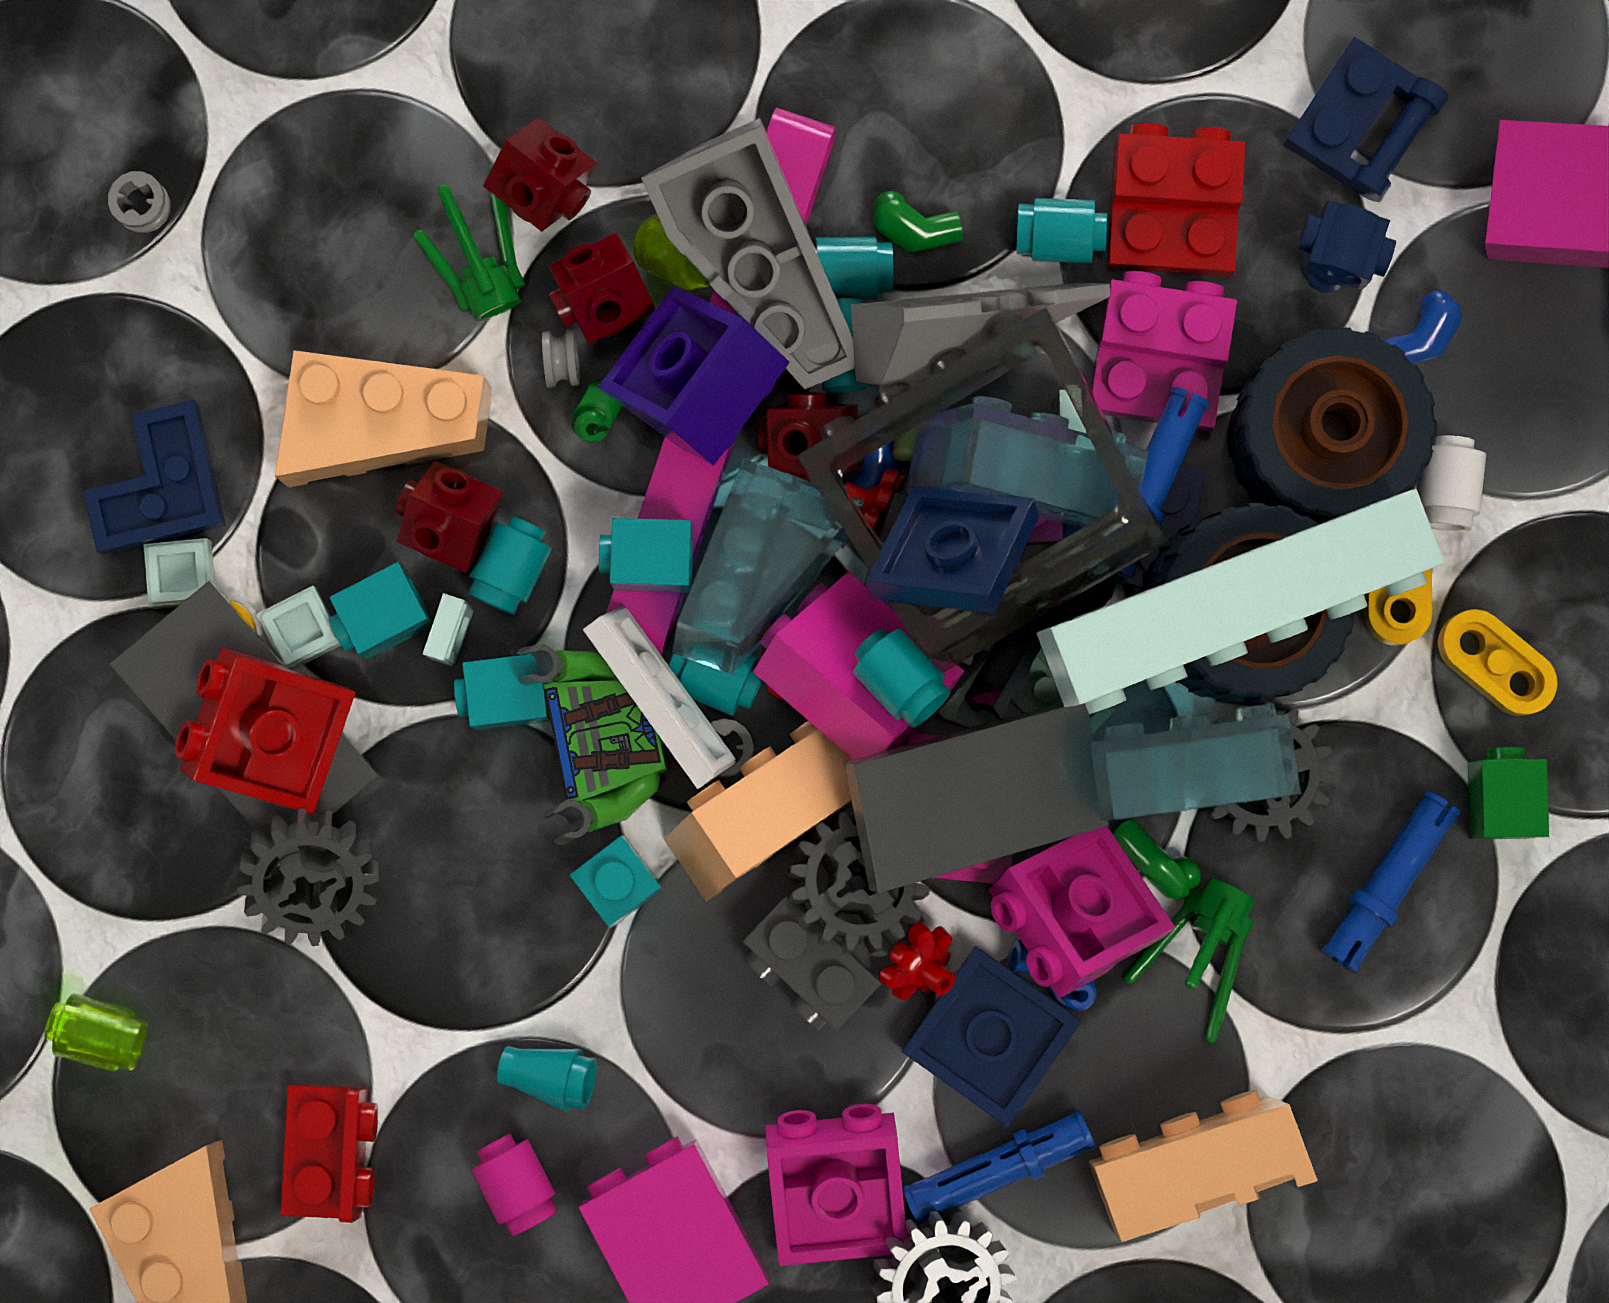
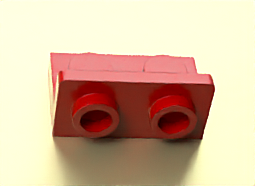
M310 1084L288 1085L280 1216L339 1218V1222L353 1223L362 1217V1207L372 1206L375 1173L374 1168H365L366 1142H375L378 1104L368 1102L369 1087Z

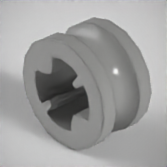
M130 171L121 175L112 183L108 193V206L112 215L128 230L133 232L149 233L157 230L166 222L169 216L171 200L166 189L152 175L145 172ZM136 189H139L144 195L154 194V199L146 200L151 208L143 215H139L134 209L125 212V205H132L127 196Z
M566 329V333L561 337L554 336L551 330L543 331L542 352L547 388L556 387L557 382L560 380L569 381L571 386H579L580 370L575 329Z
M728 719L713 721L710 724L722 737L727 738L734 732L743 741V745L736 746L738 751H743L739 761L719 775V777L725 778L737 776L741 773L739 767L753 757L754 745L752 737L747 729L737 721Z

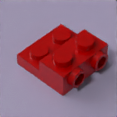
M1156 123L1134 124L1130 127V134L1119 133L1113 152L1107 269L1232 277L1236 264L1238 209L1242 204L1245 141H1231V132L1219 127L1197 128L1193 130V138L1168 137V127Z
M221 647L217 661L213 659L206 660L198 675L196 694L204 699L196 722L186 721L178 733L175 743V757L182 760L179 770L193 781L296 810L305 808L307 813L314 814L356 692L348 687L298 673L282 665Z

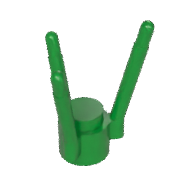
M490 166V167L488 168V174H489V172H490L492 166ZM445 184L440 185L437 189L438 195L469 264L461 270L464 282L461 281L423 230L418 229L414 232L413 237L454 293L461 312L471 310L475 321H482L514 308L521 302L517 289L524 287L525 282L517 266L507 205L490 192L503 266H499L494 256L481 258L450 188Z
M1209 878L1202 893L1194 889L1189 891L1182 907L1171 919L1175 928L1163 939L1146 947L1124 974L1125 982L1129 984L1134 983L1193 916H1196L1192 928L1204 935L1205 938L1185 980V985L1188 989H1195L1198 986L1218 943L1226 945L1229 941L1205 1035L1206 1043L1214 1045L1218 1040L1220 1028L1225 1017L1244 941L1254 923L1253 920L1248 918V915L1255 900L1230 884L1215 878Z

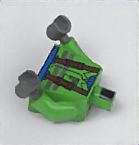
M545 644L520 648L517 654H531L535 657L538 663V671L536 674L517 676L518 681L526 686L550 680L553 681L543 685L566 801L546 811L544 817L546 819L555 814L562 815L567 819L570 826L569 833L561 835L553 841L557 845H566L583 836L586 832L595 831L627 820L658 791L659 775L668 771L663 745L665 743L601 654L587 651H554V649Z

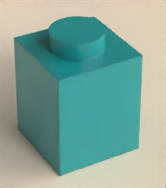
M612 518V535H600L599 573L610 574V584L615 591L692 593L694 529L691 520Z
M399 562L329 597L337 614L329 617L328 620L338 641L346 652L355 647L357 653L366 659H370L432 627L434 622L408 570Z
M528 654L463 662L464 678L454 680V694L458 716H469L470 727L477 731L550 722L543 685L548 682L526 686L521 684L517 676L537 673L538 663L535 657Z
M622 835L570 874V877L608 927L616 926L664 889V886L627 837Z

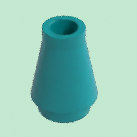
M507 1046L499 1061L497 1082L498 1084L513 1087L566 1113L572 1107L585 1110L592 1098L596 1084L597 1060L585 1057L582 1049H520Z

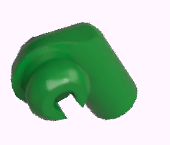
M895 191L884 192L876 197L873 202V222L878 232L903 251L915 253L964 240L960 218L956 210L925 218L905 202L904 196Z
M604 378L596 379L588 384L572 412L571 426L573 431L582 441L587 443H597L607 436L622 407L598 388Z
M1130 819L1125 821L1113 833L1132 864L1163 896L1172 899L1184 898L1188 896L1189 890L1198 887L1201 881V872L1198 865L1191 858L1180 856L1173 860L1136 820Z

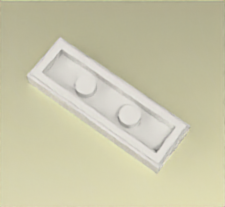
M622 606L606 613L583 629L697 789L736 764L733 754L627 607Z

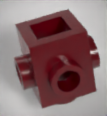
M538 117L505 140L483 187L512 208L519 218L530 222L543 232L561 217H565L567 220L573 219L584 207L591 195V189L586 184L597 162L581 151L572 139L558 133Z
M617 232L593 244L577 246L570 250L563 259L549 265L559 288L548 294L565 328L577 323L588 344L602 337L617 335L625 330L630 323L655 311V306L636 265Z
M795 392L787 394V403L768 408L767 419L761 421L759 429V448L761 455L768 457V473H788L789 484L815 485L827 483V474H844L858 468V404H826L825 393Z
M434 460L419 482L412 478L407 482L399 497L395 512L403 516L397 542L429 558L436 559L467 573L480 554L496 520L504 491L477 480L461 470L450 468Z

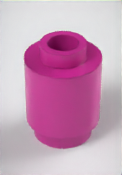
M509 1133L476 1151L481 1163L471 1168L470 1171L498 1225L505 1223L511 1236H515L539 1224L558 1212L551 1199L556 1192L528 1139L515 1143Z

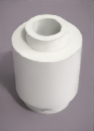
M1450 435L1437 436L1435 445L1432 446L1434 452L1429 465L1420 474L1421 479L1418 481L1417 492L1432 529L1472 530L1473 517L1480 515L1486 453L1474 449L1475 440L1471 438Z

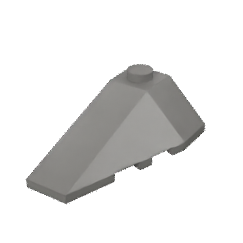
M760 118L704 142L642 176L641 179L668 239L702 273L722 299L726 300L741 318L745 319L790 362L786 369L804 389L855 368L853 336Z
M1078 282L852 304L851 316L856 382L879 385L880 395L884 396L918 393V381L942 379L1109 298L1110 284Z

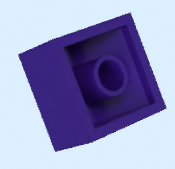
M673 285L598 388L675 445L714 466L724 451L734 443L738 432L760 402L770 394L777 379L790 362L745 319Z

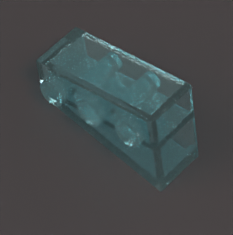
M984 396L974 397L972 404L919 417L906 492L910 493L913 486L1028 497L1034 498L1040 519L1100 531L1135 527L1149 450L1125 444L1126 435L1117 431L1100 428L1088 429L1087 433L1068 428L1069 419L1040 412L1031 413L1030 418L1011 413V403Z
M743 458L678 619L672 653L733 675L759 646L762 637L774 622L784 614L804 589L807 590L819 577L822 568L840 548L843 549L854 537L865 501Z
M1265 704L1235 709V722L1210 725L1209 714L1204 713L1170 718L1171 731L1144 734L1143 723L1104 728L1105 740L1090 742L1101 821L1114 822L1134 817L1170 814L1186 810L1302 795L1290 715L1276 716L1275 705Z

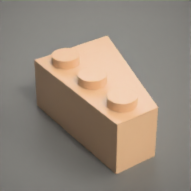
M805 722L789 734L795 744L778 756L770 746L741 765L739 770L744 778L725 790L718 780L688 800L687 803L693 812L664 838V841L706 902L722 892L729 884L753 868L760 866L773 857L772 855L803 834L811 831L816 824L824 822L852 802L845 762L852 761L853 759L811 722Z
M1252 1090L1222 1101L1220 1104L1223 1112L1199 1121L1196 1112L1187 1113L1161 1123L1162 1135L1139 1143L1136 1134H1131L1099 1146L1102 1156L1088 1162L1115 1236L1121 1242L1198 1219L1201 1216L1200 1213L1235 1200L1238 1206L1258 1200L1260 1198L1259 1191L1295 1179L1298 1187L1318 1181L1290 1104L1270 1096L1260 1099L1258 1091Z
M222 1139L200 1148L89 1208L137 1303H247L241 1261H238L232 1221L235 1219L232 1200L228 1198L223 1166L225 1154Z

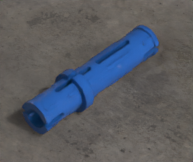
M1177 387L1171 388L1167 403L1133 477L1126 496L1119 495L1114 505V510L1118 515L1100 554L1096 557L1095 564L1111 572L1120 550L1125 549L1117 565L1118 576L1133 579L1136 573V566L1152 529H1159L1165 518L1161 508L1169 494L1172 483L1202 416L1209 407L1207 400L1193 393L1184 416L1180 417L1187 401L1186 395L1188 390Z
M1424 792L1422 800L1363 890L1355 889L1349 897L1348 901L1352 906L1328 943L1322 947L1321 952L1331 959L1335 957V963L1352 973L1359 971L1360 964L1385 927L1393 928L1399 919L1395 911L1454 821L1461 815V812L1454 805H1450L1447 808L1445 807L1448 803L1447 800L1432 792Z
M1080 1110L1074 1111L1073 1114L1030 1133H1026L1023 1128L1012 1133L1014 1140L962 1161L928 1178L903 1186V1193L918 1226L928 1221L930 1211H937L941 1215L1031 1176L1033 1181L1045 1177L1043 1170L1088 1150L1096 1149Z

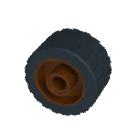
M1335 327L1333 330L1324 331L1321 328L1306 332L1298 339H1290L1279 346L1271 357H1267L1241 390L1236 399L1238 400L1237 406L1231 413L1228 426L1231 428L1228 450L1229 457L1232 456L1235 466L1233 471L1239 484L1242 483L1248 492L1250 500L1253 503H1263L1265 506L1281 505L1291 508L1292 512L1301 516H1308L1316 523L1321 524L1394 495L1412 490L1421 479L1420 474L1423 469L1429 465L1434 452L1432 450L1433 440L1437 436V421L1435 420L1433 409L1435 402L1432 392L1427 389L1423 380L1425 377L1418 366H1414L1406 358V353L1395 344L1390 345L1381 340L1380 336L1371 332L1353 331L1348 327Z
M1248 503L1237 508L1233 506L1198 519L1180 528L1179 533L1168 538L1160 547V553L1154 561H1151L1148 570L1145 572L1146 580L1144 588L1140 590V593L1318 525V523L1308 516H1301L1292 512L1291 508L1281 505L1265 506L1263 503ZM1325 609L1305 617L1308 630L1294 636L1270 643L1267 633L1244 641L1248 653L1211 667L1206 656L1186 663L1184 668L1187 677L1175 683H1181L1189 689L1188 692L1201 698L1210 697L1215 699V702L1223 703L1243 701L1245 703L1292 695L1302 691L1303 687L1309 683H1316L1327 674L1326 670L1331 664L1338 661L1345 650L1344 644L1347 637L1352 633L1355 621L1353 613L1330 620Z

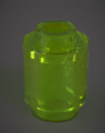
M657 214L644 221L636 233L633 245L635 260L642 270L683 290L703 288L710 284L692 262L668 239Z
M73 993L65 1004L57 1002L52 1008L45 1028V1039L52 1041V1053L54 1056L110 1072L117 1071L119 1067L133 1070L139 1061L145 1045L148 1021L135 1017L133 1009Z

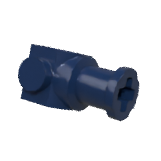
M1329 200L1322 208L1320 216L1309 212L1298 240L1297 250L1305 252L1302 257L1301 270L1306 276L1310 287L1320 293L1333 294L1345 287L1364 289L1371 282L1373 274L1384 277L1396 246V240L1385 237L1390 220L1360 207L1339 204Z

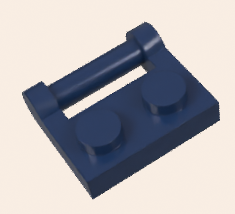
M1354 36L1283 146L1361 196L1374 202H1380L1391 187V182L1388 178L1428 117L1439 114L1448 100V94L1435 82L1417 77ZM1394 93L1408 102V104L1369 163L1361 165L1350 156L1390 95Z

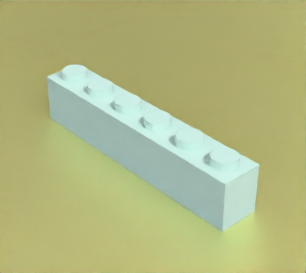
M1413 489L1039 631L1037 636L1064 707L1085 703L1088 713L1091 714L1126 701L1127 699L1122 688L1146 679L1149 689L1153 690L1187 677L1184 664L1204 656L1207 657L1211 667L1247 654L1248 651L1244 641L1267 633L1270 643H1274L1308 630L1304 618L1325 609L1330 620L1363 609L1368 606L1364 594L1386 587L1389 597L1420 587L1427 583L1423 571L1445 562L1417 489Z

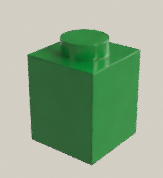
M1500 747L1487 748V760L1467 763L1470 839H1535L1549 837L1547 759H1526V748Z

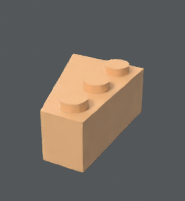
M293 351L275 477L290 488L306 485L309 481L341 475L348 477L364 474L368 470L399 464L411 465L484 451L493 389L484 375Z

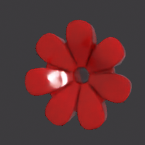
M887 469L880 483L873 486L871 490L847 481L841 492L838 505L860 514V530L863 531L861 545L872 552L876 547L877 539L883 526L882 518H886L894 494H899L904 486L906 477L900 476V471Z
M918 922L908 932V939L911 945L908 946L900 942L890 952L889 959L897 965L887 966L879 975L880 983L892 989V995L901 1000L909 999L916 989L926 994L934 991L937 995H944L949 992L955 982L954 974L945 968L951 957V953L947 950L952 942L951 935L942 926L936 927L931 932L924 922Z

